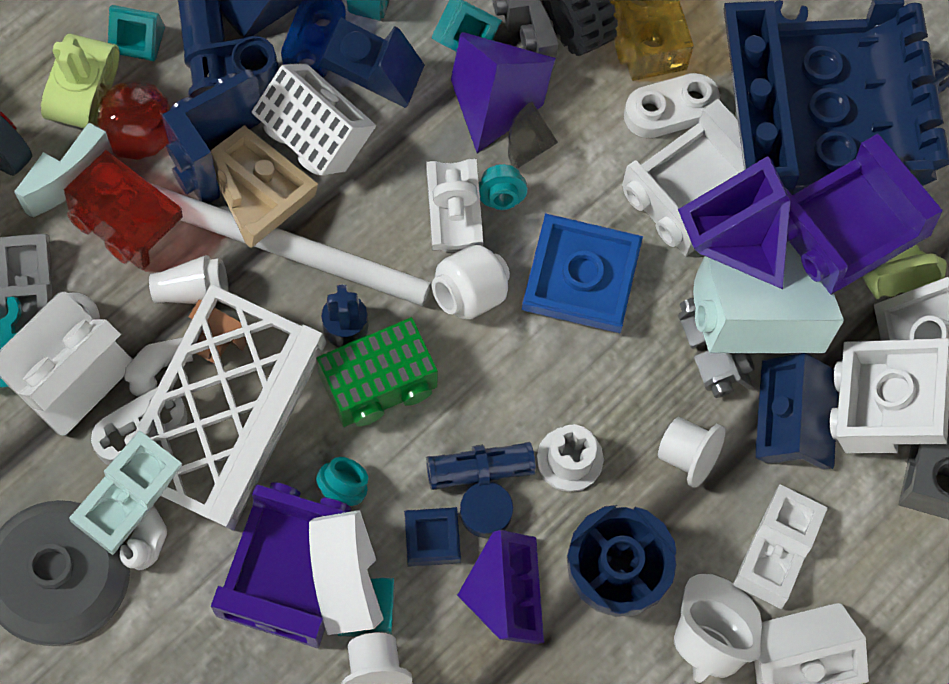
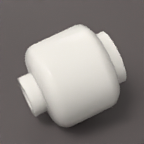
M469 246L443 259L437 265L435 278L432 281L434 297L444 312L454 314L461 319H473L498 306L506 299L510 277L509 268L500 255L493 254L491 250L484 246Z

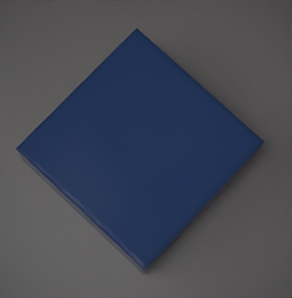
M457 507L404 511L408 567L461 563Z

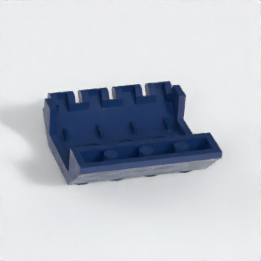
M872 0L866 19L777 23L774 1L724 3L723 10L744 170L769 156L784 187L793 195L856 159L861 143L879 134L922 186L937 180L936 170L949 165V148L945 129L935 128L944 124L937 85L928 84L936 80L930 44L927 41H923V39L928 37L922 4L914 2L904 6V0Z

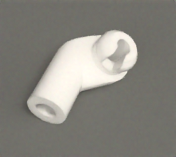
M183 337L148 344L125 368V381L130 383L129 389L133 395L140 397L146 392L157 388L155 375L163 367L169 366ZM193 354L189 356L187 362L194 361Z
M154 505L134 529L131 538L127 542L128 545H122L120 548V559L129 568L144 570L156 562L167 536V528Z

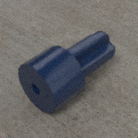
M345 284L337 285V293L327 295V302L322 309L321 319L327 340L331 344L341 347L365 337L368 333L369 325L366 306L358 298V294L348 292L347 285Z

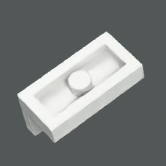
M836 603L762 622L761 653L758 660L754 661L757 684H863L869 682L866 637L842 604Z

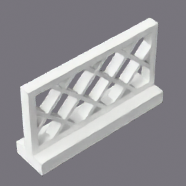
M210 284L133 435L134 437L140 430L149 436L155 424L158 435L151 437V439L157 444L161 443L163 449L173 456L169 440L196 430L198 431L206 458L181 466L173 478L177 491L166 487L160 496L234 531L252 495L254 486L258 483L317 364L316 357L321 355L327 343L321 332L304 324L300 326ZM217 301L237 310L242 328L213 337L208 318ZM245 314L260 321L248 325ZM273 326L290 334L281 353L260 360L252 333ZM202 330H204L207 340L196 343ZM245 336L254 362L225 372L216 346ZM210 348L218 375L189 384L184 369L189 356ZM275 364L267 379L263 368ZM257 370L263 387L258 399L237 407L228 380ZM178 377H180L183 387L172 391ZM222 383L230 410L201 420L193 393ZM186 395L194 422L166 432L160 416L165 403ZM251 411L243 427L240 415ZM233 418L239 434L234 447L213 455L204 428ZM227 459L219 474L216 462ZM209 465L215 485L204 505L186 495L180 475Z

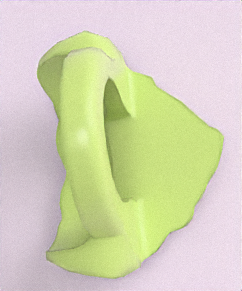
M914 245L865 274L863 279L876 299H880L883 296L893 297L899 293H906L945 278L947 263L945 259L938 257L936 254H926L917 245Z

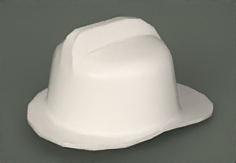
M697 574L689 578L683 592L681 618L674 635V644L679 654L693 666V680L701 683L709 675L726 678L735 674L746 662L758 660L761 653L762 621L760 612L753 600L742 589L733 586L732 582L713 574Z

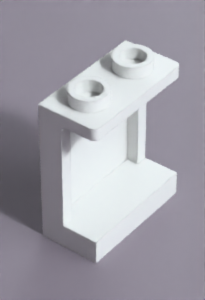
M716 99L702 110L698 124L640 165L638 161L634 160L626 168L622 186L627 200L635 209L639 211L644 210L656 223V230L663 241L671 247L676 246L685 257L695 249L678 209L744 170L738 120L719 99Z

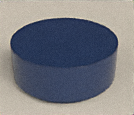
M490 482L489 485L479 486V483L471 486L462 497L460 518L464 527L475 536L490 538L492 532L498 530L505 531L512 519V499L509 493L498 484Z

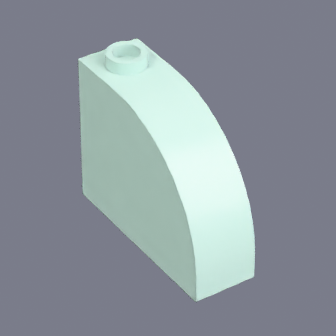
M787 242L783 289L704 256L695 277L693 289L696 308L695 323L697 329L703 332L709 353H825L844 321L834 293L831 295L821 282H815L808 276L802 265L800 255L789 242Z

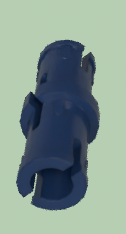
M531 442L486 449L481 444L472 446V451L426 457L427 475L431 490L479 483V486L489 485L490 481L532 476L536 473L535 457Z

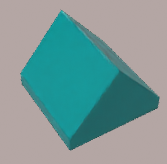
M111 5L109 7L108 43L116 44L122 56L155 61L166 27L159 13Z

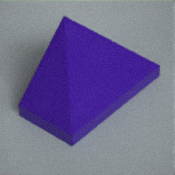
M504 530L492 532L457 596L499 639L530 644L544 643L537 539L534 536Z

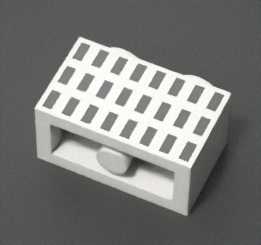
M308 64L281 65L252 110V113L265 124L263 127L265 132L274 140L287 144L299 155L298 160L300 164L317 175L346 172L377 126Z

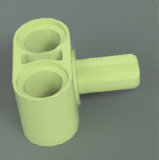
M69 33L62 42H55L52 51L56 59L43 92L41 114L46 120L83 129L88 123L97 127L118 70L119 47L116 44Z

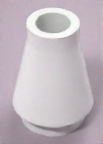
M208 255L163 272L152 273L149 276L150 294L155 304L165 302L196 304L199 299L203 300L210 284L228 292V278L222 259H210Z

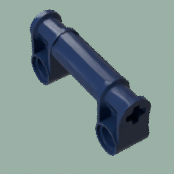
M178 0L184 62L190 68L192 86L188 91L189 97L194 98L213 88L222 77L228 74H239L254 65L264 64L266 66L262 69L252 71L258 80L261 98L279 70L273 45L267 39L260 36L225 41L220 0Z

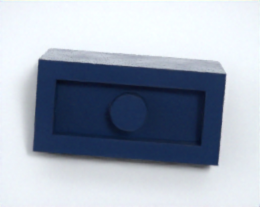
M807 353L762 360L756 459L767 464L803 459L823 470L834 468L836 439L832 438L830 431V413L832 408H838V391L835 387L833 368Z

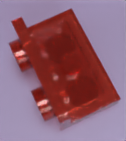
M107 150L63 189L69 210L67 216L73 225L87 235L93 232L105 241V247L118 261L124 264L130 261L142 271L150 264L148 251L183 218L182 208Z

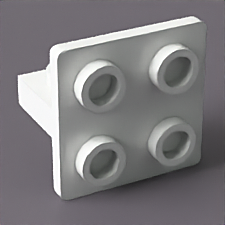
M59 292L0 349V378L57 434L65 436L125 376V368L133 359L115 342L121 334L107 320L93 319L67 292Z

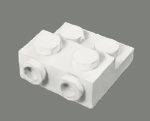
M949 338L844 342L843 360L837 361L834 368L835 387L840 393L838 408H832L830 413V431L832 438L839 441L845 453H898V444H947L949 421Z

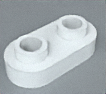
M697 73L686 74L643 86L634 90L629 95L624 111V121L632 133L643 138H655L691 128L699 123L702 110L716 99L720 100V92L712 79ZM688 92H699L703 95V98H692ZM650 103L655 105L658 110L650 112L645 110L642 105Z

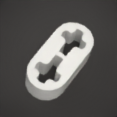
M157 388L124 405L95 425L92 431L91 443L97 456L105 464L110 465L121 452H117L113 446L104 449L110 444L108 435L111 432L117 431L119 435L125 436L137 429ZM181 397L168 401L164 405L166 409L175 406L170 411L172 420L163 424L166 432L185 426L187 423L188 413ZM155 424L148 436L149 438L158 435ZM135 431L125 437L124 442L126 445L132 439Z

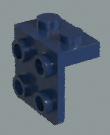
M245 70L239 74H228L222 77L213 88L194 98L186 97L179 100L168 112L162 114L169 141L166 148L175 164V167L172 168L173 174L186 195L194 191L199 201L207 204L221 197L211 150L242 126L251 129L262 122L252 113L260 99L258 80L251 70Z

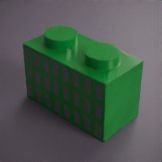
M412 317L316 357L319 376L343 428L353 423L358 427L371 424L385 414L384 410L402 402L404 406L420 403L432 394V389L437 388L438 370Z

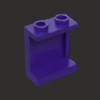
M876 134L861 143L856 159L793 195L786 189L790 198L787 242L800 255L802 265L808 276L815 282H821L832 295L930 237L943 210L882 137Z
M272 482L269 488L255 484L252 492L253 505L225 584L223 587H217L211 608L218 618L319 649L325 625L313 579L309 522L316 517L351 512V507L331 498H321L320 503L300 498V491L282 483Z

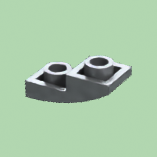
M492 0L495 15L504 16L507 33L520 31L523 49L556 58L558 50L557 38L540 0Z

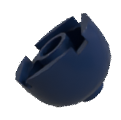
M617 505L604 506L586 516L574 531L566 557L569 579L580 599L595 611L614 617L637 615L656 605L672 585L677 565L675 541L665 524L648 510L634 507V509L628 507L616 508Z

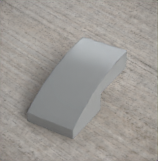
M48 234L0 237V319L4 318L8 313L7 297H17L21 303L22 314L20 320L15 325L16 333L52 300L51 252Z

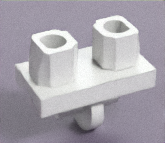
M467 159L457 163L426 162L432 251L459 252L469 246H483L477 159Z

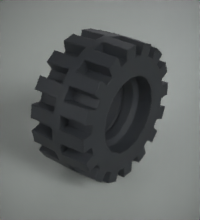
M543 0L544 5L548 9L546 13L553 22V29L556 35H560L561 43L564 47H568V51L571 54L581 56L615 40L614 38L617 37L618 32L615 28L618 27V21L613 15L616 11L614 5L609 0Z

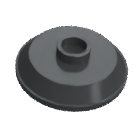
M63 500L39 503L20 511L0 528V625L9 633L25 642L42 646H60L83 640L101 629L114 616L125 597L129 584L130 568L125 566L120 559L119 551L121 546L112 555L71 523L69 517L81 503Z

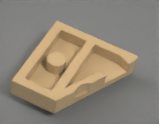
M242 126L211 150L218 185L245 243L250 248L260 242L316 195L317 182L246 126Z

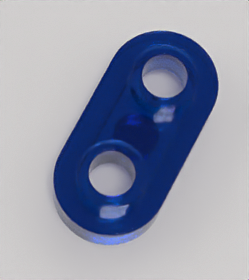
M342 0L301 1L282 46L281 57L283 65L299 64L304 59H311L314 63L310 67L322 78L327 75L329 70L319 66V62L340 18L346 20V9ZM320 19L330 21L326 26L315 24Z

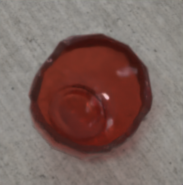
M135 80L119 83L108 89L106 94L101 97L98 106L97 123L100 129L106 131L111 148L116 156L139 160L156 155L169 143L162 114L168 112L171 107L168 103V98L154 84Z

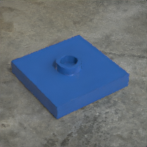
M545 213L522 303V310L620 334L643 236Z

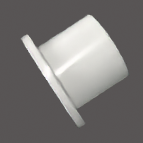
M677 417L669 425L661 440L658 458L687 472L688 485L698 487L709 475L720 454L726 433L725 427L716 424L708 431L681 417Z
M575 424L566 425L548 433L540 443L536 457L538 471L545 482L555 489L565 492L582 491L594 484L601 474L604 463L602 447L597 439L585 427Z
M375 632L357 636L349 642L348 653L351 674L345 677L341 684H413L412 674L408 670L399 667L396 638L394 636Z

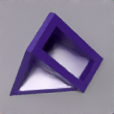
M461 33L451 82L477 154L544 105L556 58L468 33Z
M767 156L679 208L678 212L693 248L699 254L783 289L790 198L773 161Z

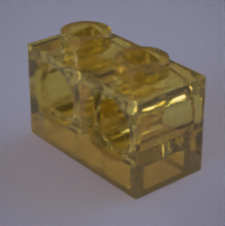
M609 0L614 5L616 13L613 15L618 21V27H616L618 36L615 37L617 57L621 65L627 64L632 81L687 70L694 45L680 0H639L647 5L634 4L631 2L634 0ZM653 41L659 44L660 46L650 47L644 44L643 42Z

